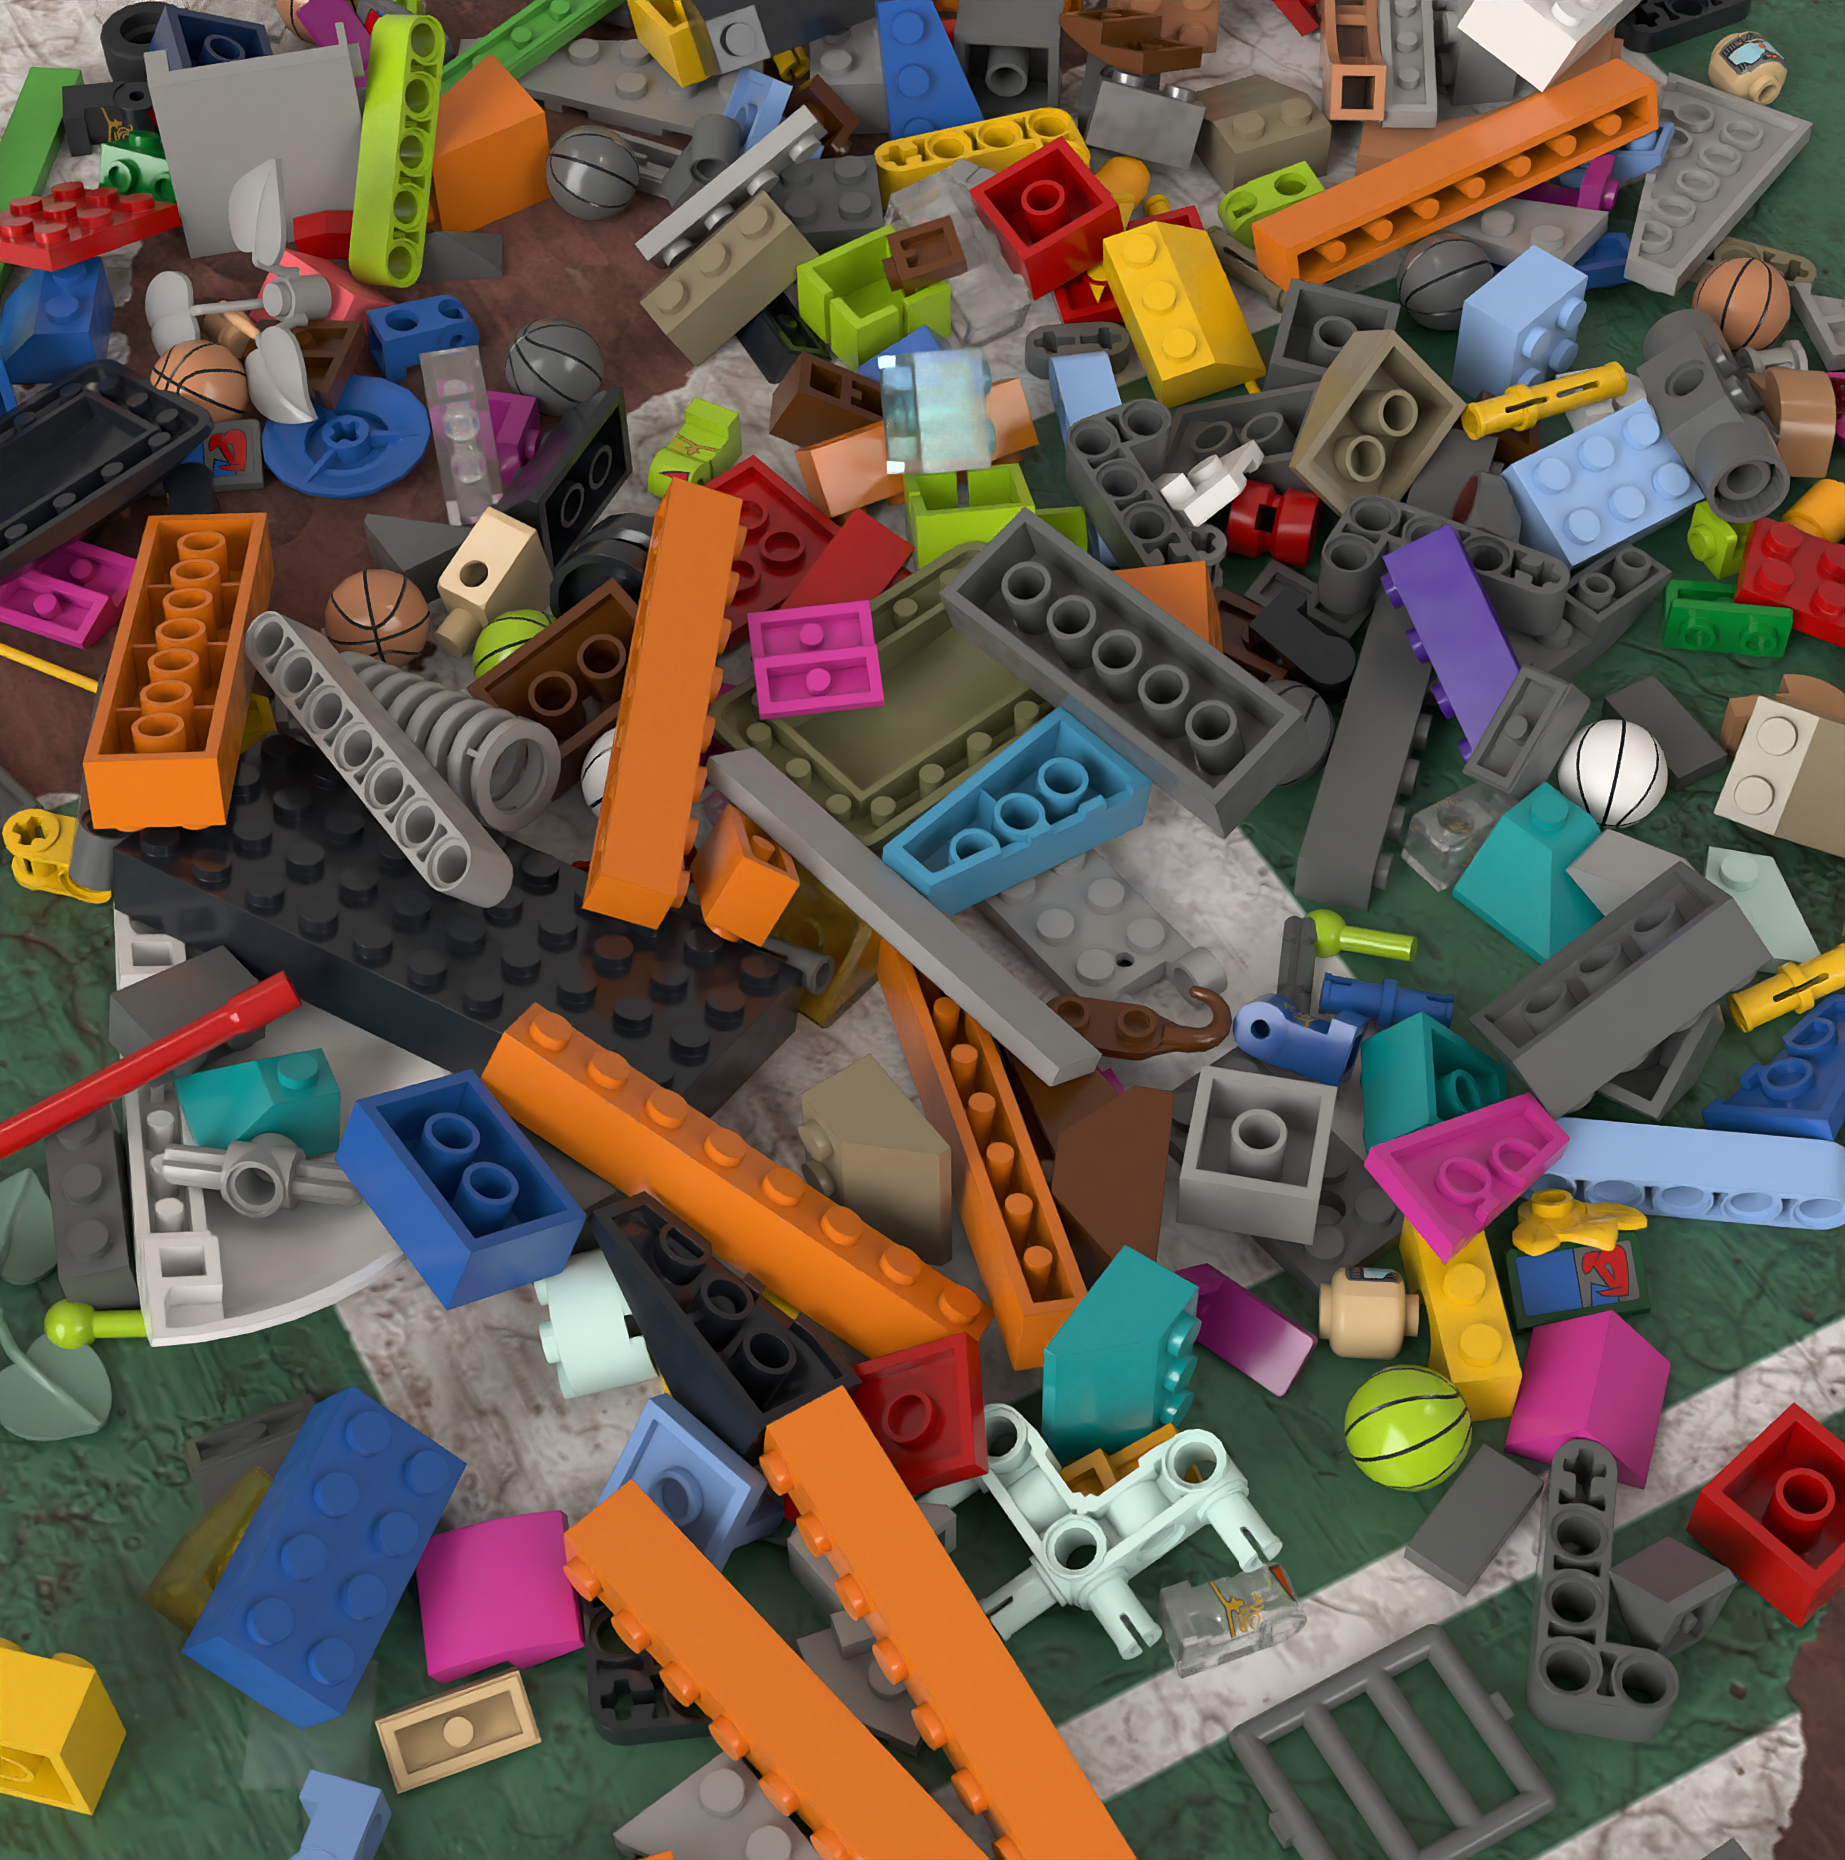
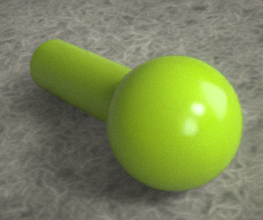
M1317 909L1303 917H1311L1316 922L1317 942L1312 944L1316 949L1315 957H1332L1342 950L1413 962L1416 957L1418 939L1415 936L1348 926L1339 914L1328 909Z
M67 1298L59 1300L50 1307L43 1323L44 1333H46L49 1340L65 1349H75L85 1344L90 1346L96 1338L147 1337L142 1310L96 1311L89 1304L80 1302L68 1303Z

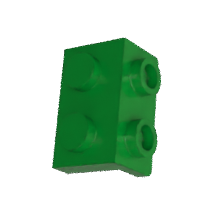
M133 130L129 132V137L102 143L98 188L114 187L118 189L119 194L127 196L149 193L153 195V199L156 201L177 204L161 136L154 132Z
M1670 579L1662 592V647L1783 658L1793 624V610L1782 607L1733 603L1736 589L1734 584Z

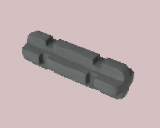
M1294 915L1287 918L1284 922L1277 994L1290 999L1300 1012L1310 1015L1316 949L1312 944L1317 942L1316 922L1311 917L1300 918Z

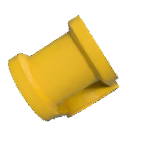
M30 808L19 811L8 819L4 824L2 835L6 848L15 855L11 867L15 880L22 887L29 890L70 896L93 904L105 903L112 897L114 890L95 891L84 888L77 884L69 875L68 867L76 818L50 813L43 809ZM39 826L42 827L43 834H44V838H42V834H41V831H40V827H39ZM28 861H30L33 873L30 871Z

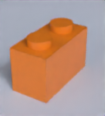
M727 804L690 865L706 925L714 933L726 940L738 942L742 938L759 947L763 945L801 884L792 856L746 814L730 804Z

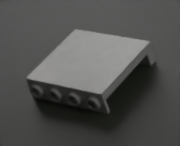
M343 22L335 23L339 45L171 71L166 49L144 53L148 87L191 259L240 251L233 240L229 224L228 203L230 193L239 178L270 159H281L286 213V243L294 242L293 218L325 210H354L366 87L356 89L354 78L365 77L359 43L347 44Z

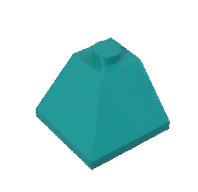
M1544 782L1501 817L1454 886L1452 896L1537 962L1543 964L1605 917L1565 871L1601 831L1593 816L1547 782Z
M322 1048L193 1073L173 1080V1088L195 1146L227 1150L233 1140L250 1142L260 1134L277 1133L289 1138L298 1148L303 1149L306 1157L338 1150L340 1141V1090Z

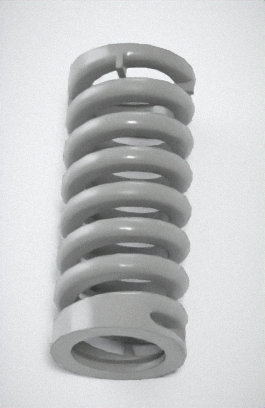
M345 651L339 653L478 822H482L499 831H515L526 827L537 819L548 806L557 788L561 771L559 746L556 738L548 728L521 716L517 718V716L505 709L494 708L480 699H471L460 691L449 690L437 682L427 681L417 674L405 672L392 664H387L362 652ZM300 724L307 743L311 747L322 751ZM527 747L528 763L524 775L522 776L518 785L508 795H506L512 789L519 775L521 774L522 767L526 758ZM504 751V755H503L501 764H500L499 768L497 769L495 775L491 778V775L493 774L495 768H496L497 765H498L500 756H501L502 752Z

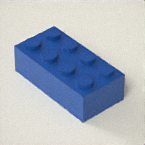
M353 1385L313 1405L181 1653L301 1730L343 1715L467 1463Z

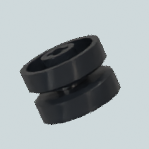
M636 513L616 514L608 516L593 526L582 539L578 548L559 567L550 584V609L553 616L558 619L612 577L638 605L654 518Z

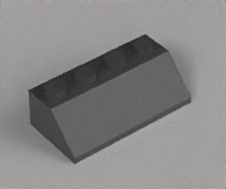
M1678 861L1468 1020L1526 1092H1530L1553 1120L1556 1121L1565 1113H1572L1584 1107L1593 1098L1595 1091L1617 1074L1628 1072L1639 1066L1646 1059L1649 1051L1672 1033L1683 1031L1695 1024L1702 1016L1703 1010L1724 994L1746 986L1756 976L1757 970L1773 959V957L1734 898L1682 861Z

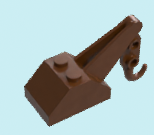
M1192 986L1189 994L1192 998L1208 1005L1213 1013L1211 1023L1201 1028L1178 1025L1158 1015L1154 1010L1138 1004L1073 995L1058 996L1046 1003L1050 1009L1102 1053V1056L1133 1061L1145 1060L1152 1056L1172 1052H1206L1222 1043L1229 1035L1232 1025L1230 1007L1223 997L1211 989L1200 986ZM992 1036L1040 1158L1042 1172L1087 1292L1093 1287L1124 1245L1157 1263L1175 1091L1133 1086L1119 1094L1096 1068L1092 1073L1054 1086H1048Z

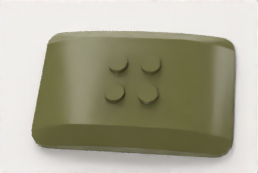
M974 541L955 546L869 601L875 645L877 644L884 706L760 720L755 678L753 675L720 696L712 704L709 716L715 717L713 735L730 752L754 747L859 841L874 852L883 848L1055 710L1056 707L957 632L952 625L939 593L988 544Z

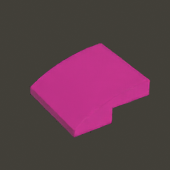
M77 540L36 568L0 587V622L86 650L102 638L122 616L137 559Z
M869 600L747 613L760 720L884 706L877 644L875 645Z
M557 1510L515 1515L461 1527L430 1538L416 1566L428 1676L444 1685L505 1661H509L520 1670H524L585 1647V1632L579 1592L568 1580L563 1570V1566L567 1563L563 1533L569 1529L568 1516L564 1512Z

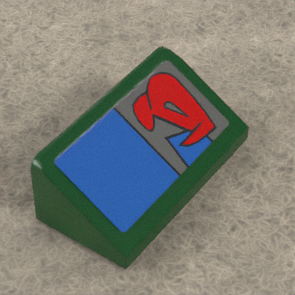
M1635 1230L1618 1231L1617 1242L1612 1251H1605L1592 1246L1567 1241L1561 1242L1560 1246L1539 1256H1530L1519 1248H1510L1503 1252L1498 1279L1516 1334L1532 1332L1533 1327L1613 1310L1620 1317L1650 1313L1651 1303L1641 1246Z

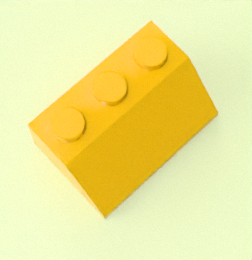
M1154 221L1103 239L1104 275L1158 402L1163 403L1170 409L1266 376L1267 370L1207 231Z

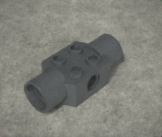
M1684 309L1664 316L1648 331L1642 348L1646 363L1636 369L1663 432L1700 484L1706 500L1716 516L1733 523H1746L1763 518L1773 512L1783 502L1790 488L1788 469L1775 444L1781 440V437L1768 416L1763 411L1757 412L1765 407V404L1748 378L1742 381L1738 380V365L1718 323L1711 315L1701 310Z

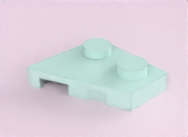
M1709 846L1703 877L1734 898L1773 957V959L1757 971L1776 974V969L1788 962L1799 965L1821 955L1773 857Z

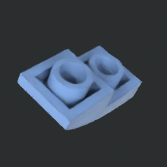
M1658 122L1659 129L1607 152L1606 154L1616 156L1612 178L1624 182L1649 172L1662 164L1675 132L1674 122ZM1591 160L1560 174L1561 187L1580 190Z

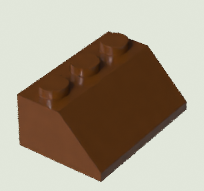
M613 577L467 687L473 699L485 701L494 708L505 709L517 716V718L521 716L538 722L548 728L554 735L561 754V771L557 788L551 798L552 802L581 781V771L588 752L598 738L605 732L616 728L638 605ZM526 747V758H525V761H524V764H523V768H524V769H526V766H527V763H528V748H527V747Z

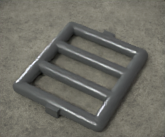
M1428 1624L1237 1725L1229 1735L1231 1748L1273 1812L1269 1815L1268 1824L1282 1847L1286 1849L1294 1845L1302 1860L1339 1859L1266 1747L1269 1743L1301 1726L1305 1728L1390 1860H1467L1553 1812L1558 1804L1556 1791L1511 1728L1515 1714L1499 1691L1491 1695L1487 1693L1444 1629L1436 1624ZM1426 1659H1429L1520 1792V1794L1486 1813L1482 1812L1392 1679L1394 1676ZM1365 1692L1457 1828L1419 1849L1329 1712Z

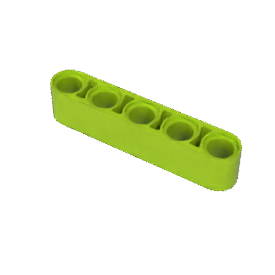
M385 14L377 20L371 34L349 249L351 273L358 282L364 285L396 288L410 287L416 282L422 269L445 53L444 30L439 21L431 15Z

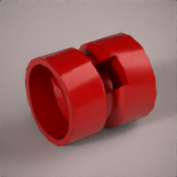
M1247 479L1245 488L1233 499L1226 534V553L1259 558L1267 551L1271 552L1273 559L1280 563L1303 568L1308 567L1317 534L1322 500L1313 491L1292 487L1283 495L1277 494L1273 484ZM1265 512L1276 513L1272 533L1261 531Z

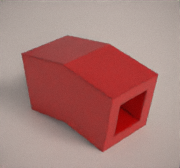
M325 210L293 218L294 242L298 251L327 260L349 259L353 211Z

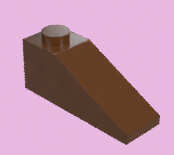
M802 351L773 393L769 434L804 448L929 403Z

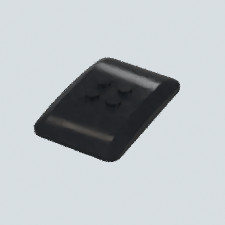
M99 359L78 367L1 415L0 587L36 568L149 493L210 436L214 429L210 413L173 391L159 390L156 386H153L149 378L115 360Z

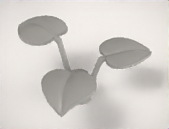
M270 159L238 179L232 188L228 203L230 229L238 249L242 252H252V262L255 267L280 276L265 286L263 298L194 305L193 288L188 276L179 271H165L156 275L149 284L145 297V311L148 324L152 328V342L161 357L163 353L176 344L200 339V328L196 316L265 309L270 316L276 317L281 322L266 328L263 332L256 335L255 342L258 349L250 352L246 358L245 377L247 378L249 396L256 409L262 415L282 424L309 423L318 420V416L309 396L307 373L302 351L295 335L290 330L294 327L307 326L308 320L324 319L330 312L332 296L329 284L321 275H300L299 267L279 265L284 255L287 238L281 159Z

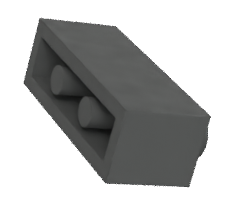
M109 1103L44 1138L58 1276L68 1303L80 1302L89 1304L96 1311L141 1310L133 1248L125 1140L113 1107Z

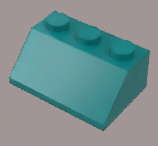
M1124 1245L1044 1349L1041 1437L1058 1462L1083 1458L1099 1448L1106 1454L1118 1452L1170 1422L1177 1427L1188 1412L1194 1398V1392L1189 1390V1380L1198 1362V1357L1192 1354L1193 1343L1198 1336L1202 1321L1196 1318L1199 1287L1127 1245Z

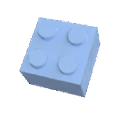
M1535 245L1526 250L1464 301L1451 385L1475 399L1482 390L1495 396H1500L1510 386L1524 384L1527 387L1546 382L1557 372H1565L1575 360L1579 349L1578 344L1575 342L1579 323L1587 307L1586 302L1583 300L1588 275Z

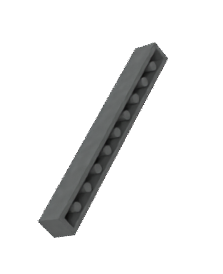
M1451 428L1412 483L1406 504L1449 519L1459 491L1476 470L1497 475L1504 471L1505 463L1494 461L1498 437L1486 435L1483 438L1472 440L1464 430ZM1381 584L1299 852L1294 896L1364 912L1368 911L1374 888L1386 890L1394 853L1385 852L1387 841L1396 843L1400 841L1407 806L1398 805L1401 794L1411 797L1413 795L1420 760L1412 759L1411 757L1414 749L1422 751L1426 749L1433 715L1425 714L1424 712L1427 704L1438 706L1432 686L1440 683L1431 661L1421 664L1410 645L1406 631L1415 626L1405 605L1395 609L1383 584Z

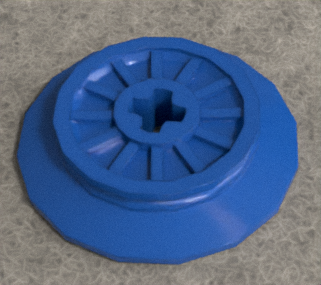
M350 375L334 410H327L312 403L318 420L301 424H282L268 418L261 435L265 464L281 483L310 496L351 500L371 496L403 479L424 458L431 437V429L426 408L410 390L384 378Z

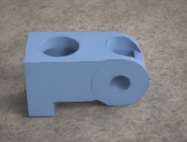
M310 1769L299 1798L311 1822L302 1841L299 1853H296L288 1860H373L392 1816L382 1789Z

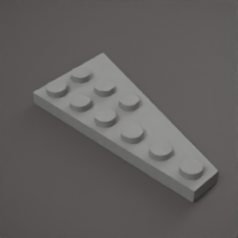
M483 37L461 39L458 55ZM583 38L569 41L516 81L532 98L543 100L545 109L563 113L566 106L588 111V119L661 137L670 134L672 131L693 136L695 122L701 116L708 114L723 115L740 68L722 75H712L703 82L682 88L643 47L638 39L618 41ZM766 59L746 67L765 74Z
M1669 72L1658 122H1674L1675 132L1662 164L1646 173L1623 277L1640 283L1651 291L1663 292L1674 296L1809 142L1813 123Z

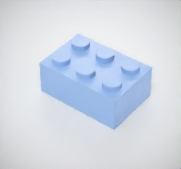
M1645 398L1511 464L1499 475L1503 477L1510 487V495L1513 496V503L1522 520L1519 544L1563 561L1569 569L1570 576L1590 566L1625 541L1633 544L1671 524L1705 498L1687 466L1665 436L1658 418Z

